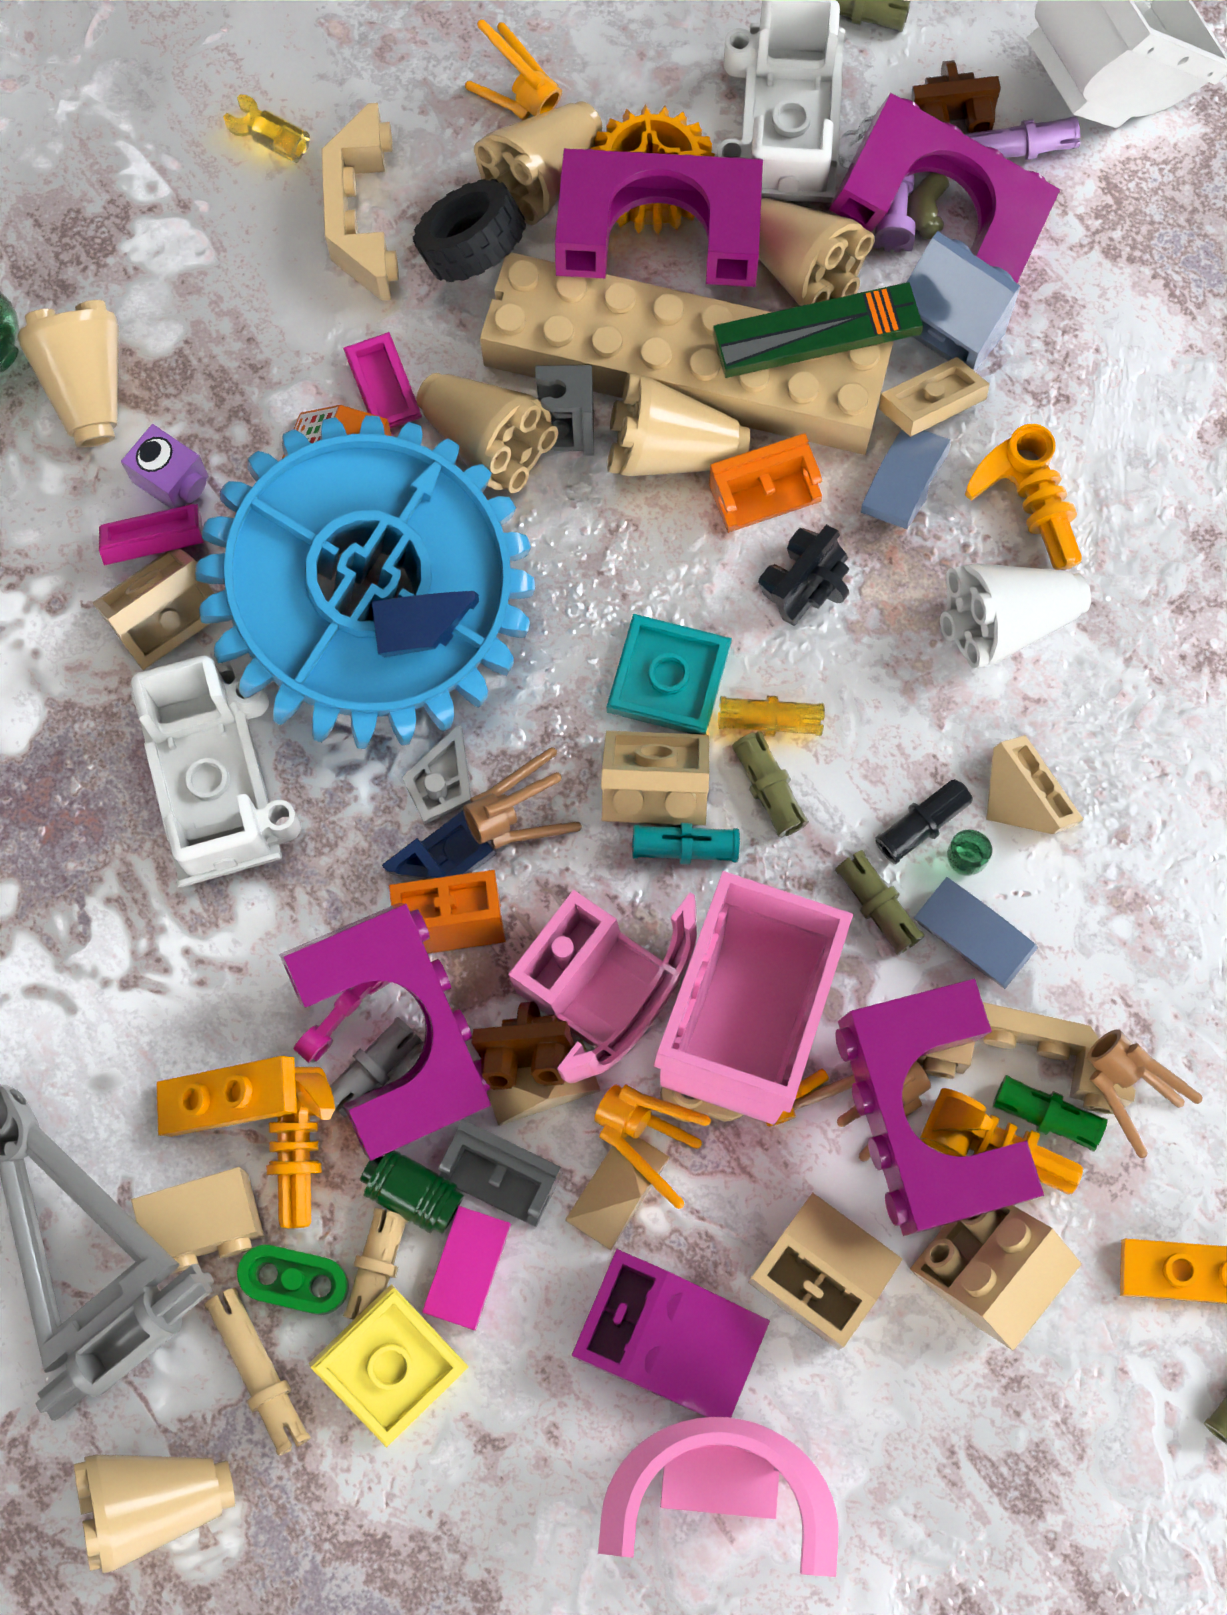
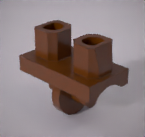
M954 60L943 61L941 76L925 78L924 85L912 86L911 101L916 103L922 111L942 122L950 123L953 120L965 119L967 134L993 130L995 109L1001 90L999 76L975 78L973 72L958 74Z
M534 1001L520 1003L517 1018L503 1019L501 1027L473 1029L471 1044L481 1058L482 1077L492 1090L512 1089L516 1085L518 1068L531 1067V1075L536 1083L544 1086L563 1085L565 1081L561 1078L557 1068L576 1044L572 1039L567 1021H557L555 1015L541 1016L540 1010Z

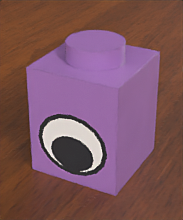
M151 424L121 460L131 482L170 509L185 506L187 502H194L202 494L206 486V479L209 477L200 455L154 424Z

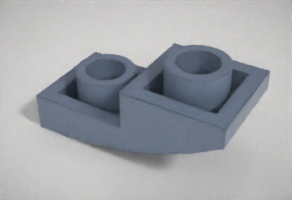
M901 429L872 481L862 503L861 513L908 529L927 499L930 482L949 454L951 440L925 430L910 437Z
M948 877L943 880L914 916V919L920 926L953 948L966 962L1004 989L1007 988L1038 949V946L1021 931Z

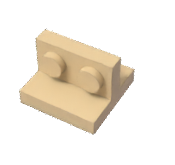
M180 548L166 551L93 602V605L103 619L111 626L142 670H145L209 625L201 623L199 607L204 600L215 593L208 583L196 580L195 570L197 562Z
M606 731L601 775V821L681 824L683 822L706 826L707 793L709 791V735Z

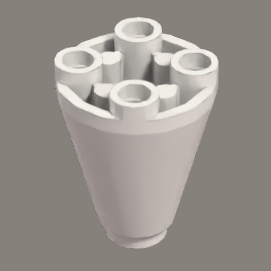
M978 563L949 568L946 573L947 611L941 614L940 625L945 639L956 642L961 653L972 668L988 666L1007 658L1070 624L1080 614L1086 613L1091 604L1090 588L1086 579L1081 574H1072L1064 570Z

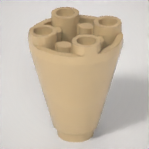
M579 101L575 104L569 103L488 133L474 145L476 163L481 179H497L499 183L503 182L526 219L524 222L529 225L537 224L549 214L559 199L564 148L590 149V147H593L597 131L602 132V121L599 114L590 104Z
M771 198L761 199L759 259L800 306L848 296L858 292L860 279L857 276L865 256L870 252L874 244V235L850 218Z
M102 300L82 302L75 306L76 311L56 314L54 309H39L29 312L25 315L27 325L21 328L17 335L26 358L67 434L74 437L76 447L81 448L99 446L115 439L113 429L117 426L119 325L115 314L107 311L106 304Z
M433 373L428 376L421 384L417 393V405L422 409L427 420L444 440L449 438L460 445L458 456L468 468L480 464L487 467L492 473L487 486L495 490L505 489L512 494L520 491L528 480L529 471L535 466L541 454L548 452L554 446L558 437L557 427L551 424L550 411L545 410L541 406L539 399L526 393L452 374L442 375L440 373Z
M628 373L624 383L622 401L616 400L614 402L611 413L610 430L618 431L617 443L613 442L609 451L607 471L626 476L710 471V464L748 452L750 429L749 427L740 426L738 420L650 377Z
M96 1454L84 1457L85 1462L73 1464L81 1515L91 1512L93 1514V1519L82 1521L90 1571L102 1569V1574L115 1571L222 1516V1509L235 1507L234 1489L228 1461L214 1464L212 1458Z

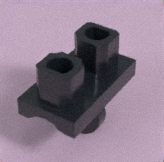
M826 524L820 533H816L799 527L789 540L787 547L790 558L796 561V563L789 571L776 564L769 565L759 577L758 583L763 595L777 605L782 619L793 626L798 623L811 605L819 609L826 599L835 603H842L849 595V589L842 581L849 572V567L845 564L848 556L838 543L840 534L837 529Z

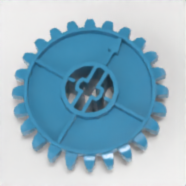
M365 415L361 423L360 434L347 435L343 424L336 417L322 421L321 440L310 443L304 434L295 429L284 433L282 436V448L285 457L279 462L271 455L260 451L253 453L248 458V471L256 481L253 487L242 482L228 481L220 490L221 502L236 513L235 517L219 516L209 518L204 523L202 529V538L205 541L226 548L225 553L211 554L200 559L196 564L195 570L197 581L225 585V590L212 594L199 607L201 623H220L230 620L233 623V627L223 633L215 644L214 657L217 663L228 662L248 653L253 660L245 668L240 679L239 693L244 698L250 697L274 681L280 688L275 698L273 721L279 725L284 724L290 719L303 702L313 705L312 736L314 741L322 743L327 738L339 714L351 717L352 734L358 749H366L376 727L377 717L388 716L398 742L402 746L410 744L416 725L415 709L421 707L425 708L431 720L441 731L444 732L450 729L454 719V707L449 693L456 689L471 704L478 708L481 707L488 697V689L484 677L477 669L479 664L481 663L490 670L504 676L508 675L514 664L513 655L508 647L496 637L497 634L501 633L510 637L525 638L530 627L529 618L520 609L508 604L509 599L530 598L535 592L533 576L523 570L510 568V562L525 558L531 549L530 541L526 535L517 532H503L502 525L513 517L516 506L510 497L498 496L487 500L483 491L487 487L492 474L483 464L475 465L463 472L455 465L460 445L448 438L440 442L432 451L421 445L423 436L421 426L411 422H407L401 428L398 437L386 436L380 417ZM342 553V555H341V557H340V560H339V562H338V565H337L338 555ZM380 554L388 555V559L381 568L378 586L372 583L350 617L343 615L342 613L351 601L354 583L361 585ZM401 568L405 570L413 587V594L402 588L398 598L458 591H475L478 593L479 603L474 609L470 608L451 633L454 636L446 647L439 643L436 649L385 658L378 654L372 602L395 598L401 576ZM336 572L333 595L328 602L317 582L318 574H321L331 581Z

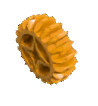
M646 104L639 116H634L626 109L623 114V123L610 118L606 125V132L597 131V136L594 139L595 147H590L593 150L689 154L715 157V153H712L710 137L702 136L699 122L687 125V117H685L684 112L671 118L665 105L659 114H650L651 111ZM651 203L630 209L621 215L616 222L620 228L629 221L634 222V228L638 234L643 230L644 225H653L654 231L659 235L664 223H669L674 229L678 230L681 225V216L691 221H694L695 216L685 209L674 205Z

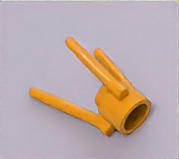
M479 20L477 22L478 28L521 73L512 86V92L516 94V101L472 81H467L465 88L488 101L512 111L522 121L526 120L530 114L537 116L553 110L562 95V89L543 71L504 22L498 23L497 29L505 40L485 20Z
M617 1084L613 1085L602 1098L595 1113L594 1121L604 1127L599 1138L614 1146L675 1208L681 1209L684 1206L683 1199L624 1138L629 1135L637 1139L646 1126H649L679 1142L681 1141L695 1149H699L702 1146V1141L699 1138L652 1115L650 1109L703 1126L710 1124V1117L692 1109L643 1094L627 1084L623 1088Z

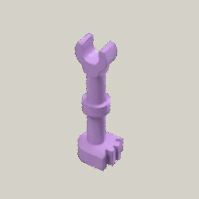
M914 174L903 179L887 215L876 226L873 248L884 247V251L890 252L893 249L894 252L899 253L901 249L912 251L916 226L915 221L907 216L908 194L914 189Z

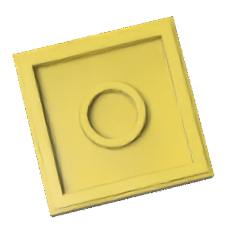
M392 1284L309 1362L310 1368L385 1447H388L468 1368L463 1359Z

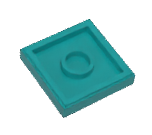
M633 614L606 706L607 713L688 734L707 735L732 638Z

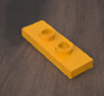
M277 1056L158 1081V1136L173 1137L297 1113L294 1057Z
M1122 1239L1120 1296L1227 1304V1246Z

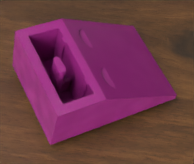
M616 1249L571 1356L702 1416L731 1418L770 1320L667 1270Z

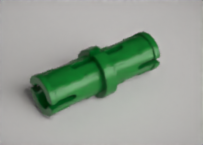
M1005 1075L992 1105L993 1108L1013 1114L1036 1125V1131L1047 1135L1049 1132L1072 1140L1093 1152L1097 1149V1145H1099L1108 1123V1119L1087 1112L1063 1101L1064 1096L1055 1091L1047 1094L1025 1085L1008 1075Z

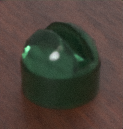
M970 829L958 832L953 837L947 850V860L951 869L964 876H972L984 870L992 856V845L989 839L981 832Z

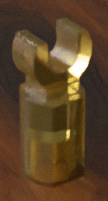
M240 94L237 97L239 107L248 114L242 118H236L228 113L223 116L226 128L230 133L242 137L251 135L254 142L293 163H298L309 147V133L268 110L260 111L253 98Z

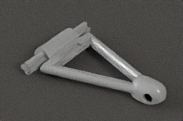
M0 1085V1178L44 1372H51L66 1362V1370L38 1392L40 1400L36 1402L40 1413L47 1412L50 1419L56 1421L87 1395L98 1397L104 1394L178 1333L182 1327V1316L213 1292L210 1285L214 1280L209 1272L203 1273L198 1264H192L160 1291L157 1285L180 1266L179 1263L39 1128L38 1121L29 1104L18 1090L8 1085ZM27 1156L135 1261L133 1265L62 1324L24 1158Z

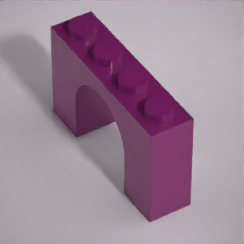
M890 93L874 115L828 210L839 216L855 220L872 233L887 214L906 176L919 172H934L945 175L961 185L974 203L978 217V229L970 249L972 253L990 266L1004 269L1011 275L1014 282L1018 283L1061 189L1048 183L1039 173L1027 171L1006 159L997 149L985 147L964 135L955 125L942 122L922 111L913 101Z
M564 148L555 237L556 276L606 279L609 234L617 219L625 212L637 206L664 203L685 209L703 225L708 239L706 284L756 287L760 243L763 159Z
M400 902L279 954L299 1003L304 1008L362 983L387 981L396 983L406 989L417 1001L422 1011L426 1030L422 1052L413 1067L399 1079L343 1104L363 1153L370 1161L491 1106L486 1091L490 1090V1086L482 1077L481 1059L473 1061L465 1044V1041L472 1039L468 1023L460 1009L451 1010L444 994L445 991L451 989L446 971L439 959L430 961L423 944L424 941L430 939L424 919L418 909L409 911L407 904Z
M975 978L852 1010L837 1021L840 1028L835 1032L837 1048L843 1061H850L856 1081L852 1084L854 1104L861 1116L866 1115L873 1136L868 1139L869 1153L875 1168L879 1171L883 1170L889 1192L885 1193L886 1209L892 1223L895 1226L900 1225L903 1237L1044 1196L1027 1140L971 1156H950L930 1148L921 1141L910 1127L905 1116L902 1101L903 1085L909 1069L919 1057L976 1042L992 1032Z

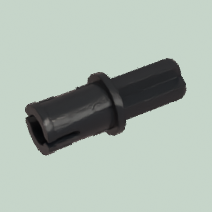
M956 779L951 780L920 805L912 803L908 808L909 813L884 833L876 836L875 842L884 856L893 864H897L900 862V859L928 837L936 839L940 835L939 829L972 803L973 797L962 782Z

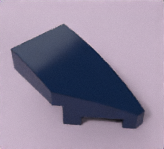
M475 591L444 592L372 602L378 654L385 658L436 649L439 643L446 647L454 636L451 634L468 610L470 608L474 609L479 603L478 593Z
M462 810L423 841L416 838L383 863L382 866L389 874L426 880L472 873L497 853L488 841L479 844L475 840Z

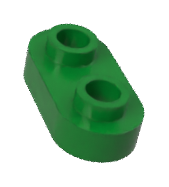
M259 1245L250 1249L242 1257L237 1270L239 1285L250 1298L316 1315H326L336 1311L346 1300L349 1291V1281L346 1272L333 1260L273 1245ZM273 1264L278 1271L277 1278L273 1283L264 1285L259 1278L260 1270L265 1265ZM319 1277H328L331 1282L330 1292L324 1297H316L312 1291L313 1282Z

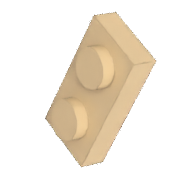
M955 357L881 393L879 410L911 437L986 400L990 384L961 359Z

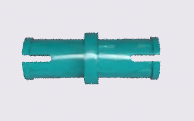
M681 822L680 828L634 825L633 859H679V864L690 865L691 860L732 861L737 863L739 859L740 833L738 828H733V830L692 828V823Z

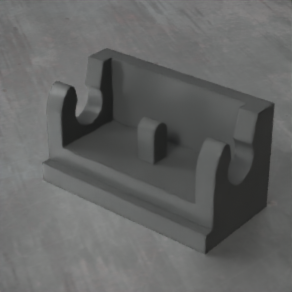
M592 365L536 366L535 379L541 406L545 410L550 411L552 425L561 424L569 430L565 437L557 438L550 450L559 452L584 451V456H594Z
M462 1119L440 1164L439 1171L441 1173L439 1176H443L444 1179L457 1184V1189L537 1227L563 1174L561 1167Z

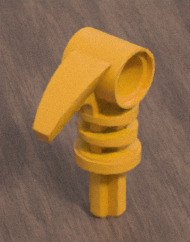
M1025 424L1017 428L1011 438L995 447L982 460L969 481L965 496L972 501L1000 479L1007 478L1015 484L1018 495L1026 498L1022 503L1024 511L1032 514L1026 520L1028 531L1031 534H1041L1053 568L1065 571L1080 564L1082 560V555L1070 522L1077 517V511L1073 503L1064 501L1067 497V491L1063 486H1058L1062 480L1060 473L1049 468L1056 447L1052 433L1041 425ZM1018 451H1032L1039 459L1034 461L1024 459Z
M295 1067L297 1113L277 1116V1122L268 1123L269 1133H277V1141L269 1142V1152H277L278 1161H270L269 1165H266V1175H278V1221L280 1227L285 1229L305 1228L311 1224V1174L322 1173V1163H319V1160H310V1151H318L319 1148L317 1140L310 1141V1132L318 1131V1122L310 1121L309 1116H317L321 1120H330L335 1110L331 1087L325 1072L320 1067Z
M947 1088L940 1090L919 1138L926 1145L943 1154L962 1157L967 1155L969 1149L974 1151L973 1155L1027 1140L1040 1182L1066 1194H1073L1082 1178L1083 1167L1072 1160L1037 1145L1040 1133L1030 1130V1132L1025 1131L1023 1138L1015 1135L1018 1126L1008 1122L1005 1130L998 1127L1000 1118L992 1114L988 1116L985 1113L986 1107L977 1100L955 1090Z

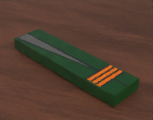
M910 282L713 325V337L724 376L729 378L921 335L923 324Z

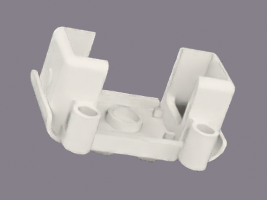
M763 0L760 23H751L750 32L746 29L736 28L728 32L725 37L724 69L730 76L746 78L742 142L735 138L723 140L717 148V157L763 159L761 199L771 198L775 200L832 203L836 195L842 62L845 29L839 28L840 6L836 0Z
M206 655L139 672L131 679V697L136 706L145 739L144 746L164 829L178 876L176 883L178 888L281 860L282 854L279 844L295 839L301 830V822L289 802L274 800L269 803L248 723V719L261 716L268 708L269 699L264 688L251 698L245 699L239 693L242 675L236 678L230 665L217 668L212 658ZM289 817L284 824L275 825L280 818Z

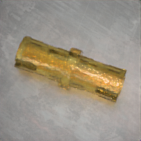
M769 695L766 696V700L720 696L718 729L763 731L764 736L775 737L776 732L822 736L824 725L821 724V720L825 718L824 703L779 701L778 696Z

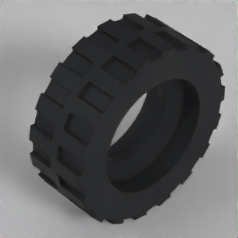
M481 179L474 183L462 185L461 188L455 191L452 190L444 198L435 202L432 208L420 218L419 224L416 225L413 242L438 280L442 281L444 279L446 282L464 281L472 276L484 273L485 270L496 266L501 262V259L509 255L514 250V246L523 237L522 233L526 229L524 220L526 219L503 182L499 183L497 179Z

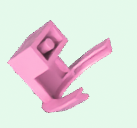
M573 890L508 974L517 994L529 1002L534 1001L538 1008L547 1015H555L557 1021H567L571 1032L596 1048L585 1052L582 1044L577 1041L557 1068L561 1078L567 1083H575L601 1074L614 1066L638 1042L670 998L688 965L697 938L695 895L691 892L671 917L673 927L672 939L663 961L622 934L615 917Z
M705 1417L682 1421L654 1433L633 1449L623 1460L608 1486L601 1514L598 1554L633 1558L636 1522L640 1503L650 1482L662 1468L661 1508L776 1519L780 1473L789 1484L801 1515L802 1547L800 1573L803 1575L836 1577L838 1519L828 1485L818 1468L799 1447L784 1436L762 1425L729 1417Z

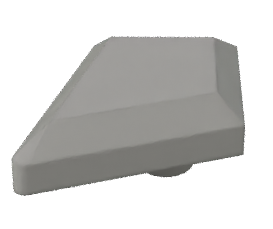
M456 726L402 776L403 782L425 825L471 803L464 737L461 726Z

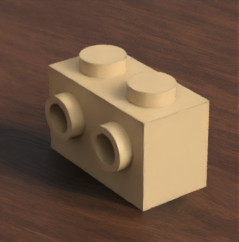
M240 1167L131 1199L136 1222L179 1263L180 1266L171 1274L185 1271L192 1264H198L197 1257L218 1251L219 1258L231 1257L252 1249L251 1240L264 1237L249 1174Z

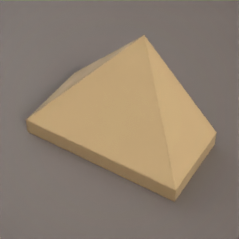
M1026 735L1000 742L993 748L986 820L1049 834H1055L1077 826L1084 820Z
M583 1039L579 1040L578 1042L582 1044L584 1051L587 1052ZM531 1067L518 1068L516 1085L512 1089H490L487 1093L498 1126H502L600 1092V1087L596 1076L575 1083H567L565 1081L563 1085L544 1086L535 1082L531 1075Z
M628 1135L624 1138L660 1175L670 1157L639 1137L634 1139ZM612 1146L565 1221L609 1250H612L653 1185Z

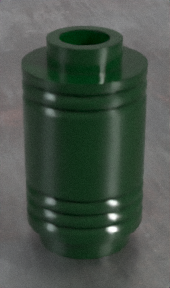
M395 1150L386 1153L384 1156L369 1160L359 1180L367 1185L363 1196L376 1201L377 1204L389 1211L400 1214L405 1220L413 1222L414 1225H418L419 1228L425 1229L430 1234L433 1230L441 1234L445 1232L464 1198L463 1194L456 1191L457 1184L444 1179L443 1176H438L434 1171L405 1155H401L400 1152Z

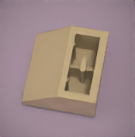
M812 1192L748 1283L835 1349L840 1350L845 1347L871 1310L901 1263L902 1258Z
M1013 1205L946 1224L912 1265L910 1270L976 1327L1013 1351L1082 1263L1053 1228Z

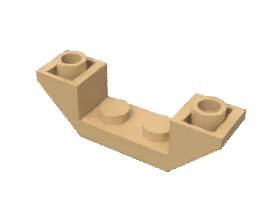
M368 103L322 148L324 228L331 261L383 301L391 300L390 281L399 280L396 250H387L384 232L358 233L356 211L348 210V197H356L355 174L385 172L384 152L393 151L390 122H381L378 103Z
M983 1002L992 1030L991 1033L984 1036V1043L1007 1049L1016 1048V1043L1037 1047L1038 1055L1055 1060H1069L1070 1055H1075L1076 1061L1069 1098L1083 1100V1108L1089 1111L1114 1114L1103 1093L1090 1080L1091 1075L1097 1069L1088 1061L1087 1055L1091 1047L1099 1039L1090 1025ZM975 1042L919 1057L916 1061L923 1065V1070L927 1075L953 1079L955 1072L964 1074L971 1066ZM1119 1084L1113 1086L1124 1107L1134 1102L1136 1090L1133 1086L1121 1088Z

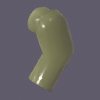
M929 172L908 196L907 216L915 221V231L918 230L923 239H932L936 232H941L944 227L942 218L937 215L939 211L936 201L946 191L950 183L945 175Z

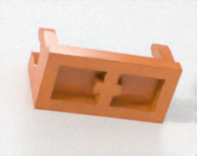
M806 433L710 464L709 487L728 533L822 501V494L818 483L822 482V477L809 446Z
M495 870L389 885L391 906L399 902L406 903L409 911L418 909L430 935V939L423 942L427 954L506 942Z

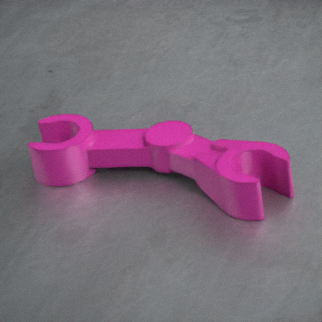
M370 981L344 991L334 1003V1009L321 1025H315L305 1032L293 1049L308 1063L312 1059L317 1062L333 1043V1039L330 1036L345 1017L351 1015L358 1008L365 996L368 994L372 995L391 982Z

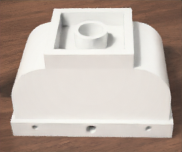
M1038 0L1035 8V19L1039 26L1026 37L1074 115L1116 129L1132 116L1143 117L1168 109L1187 98L1208 82L1216 85L1227 76V55L1192 0Z

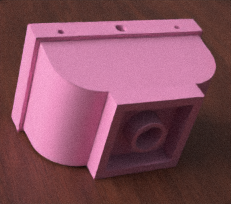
M722 871L656 1055L654 1067L661 1069V1087L773 1125L777 1122L783 1111L790 1113L853 913Z

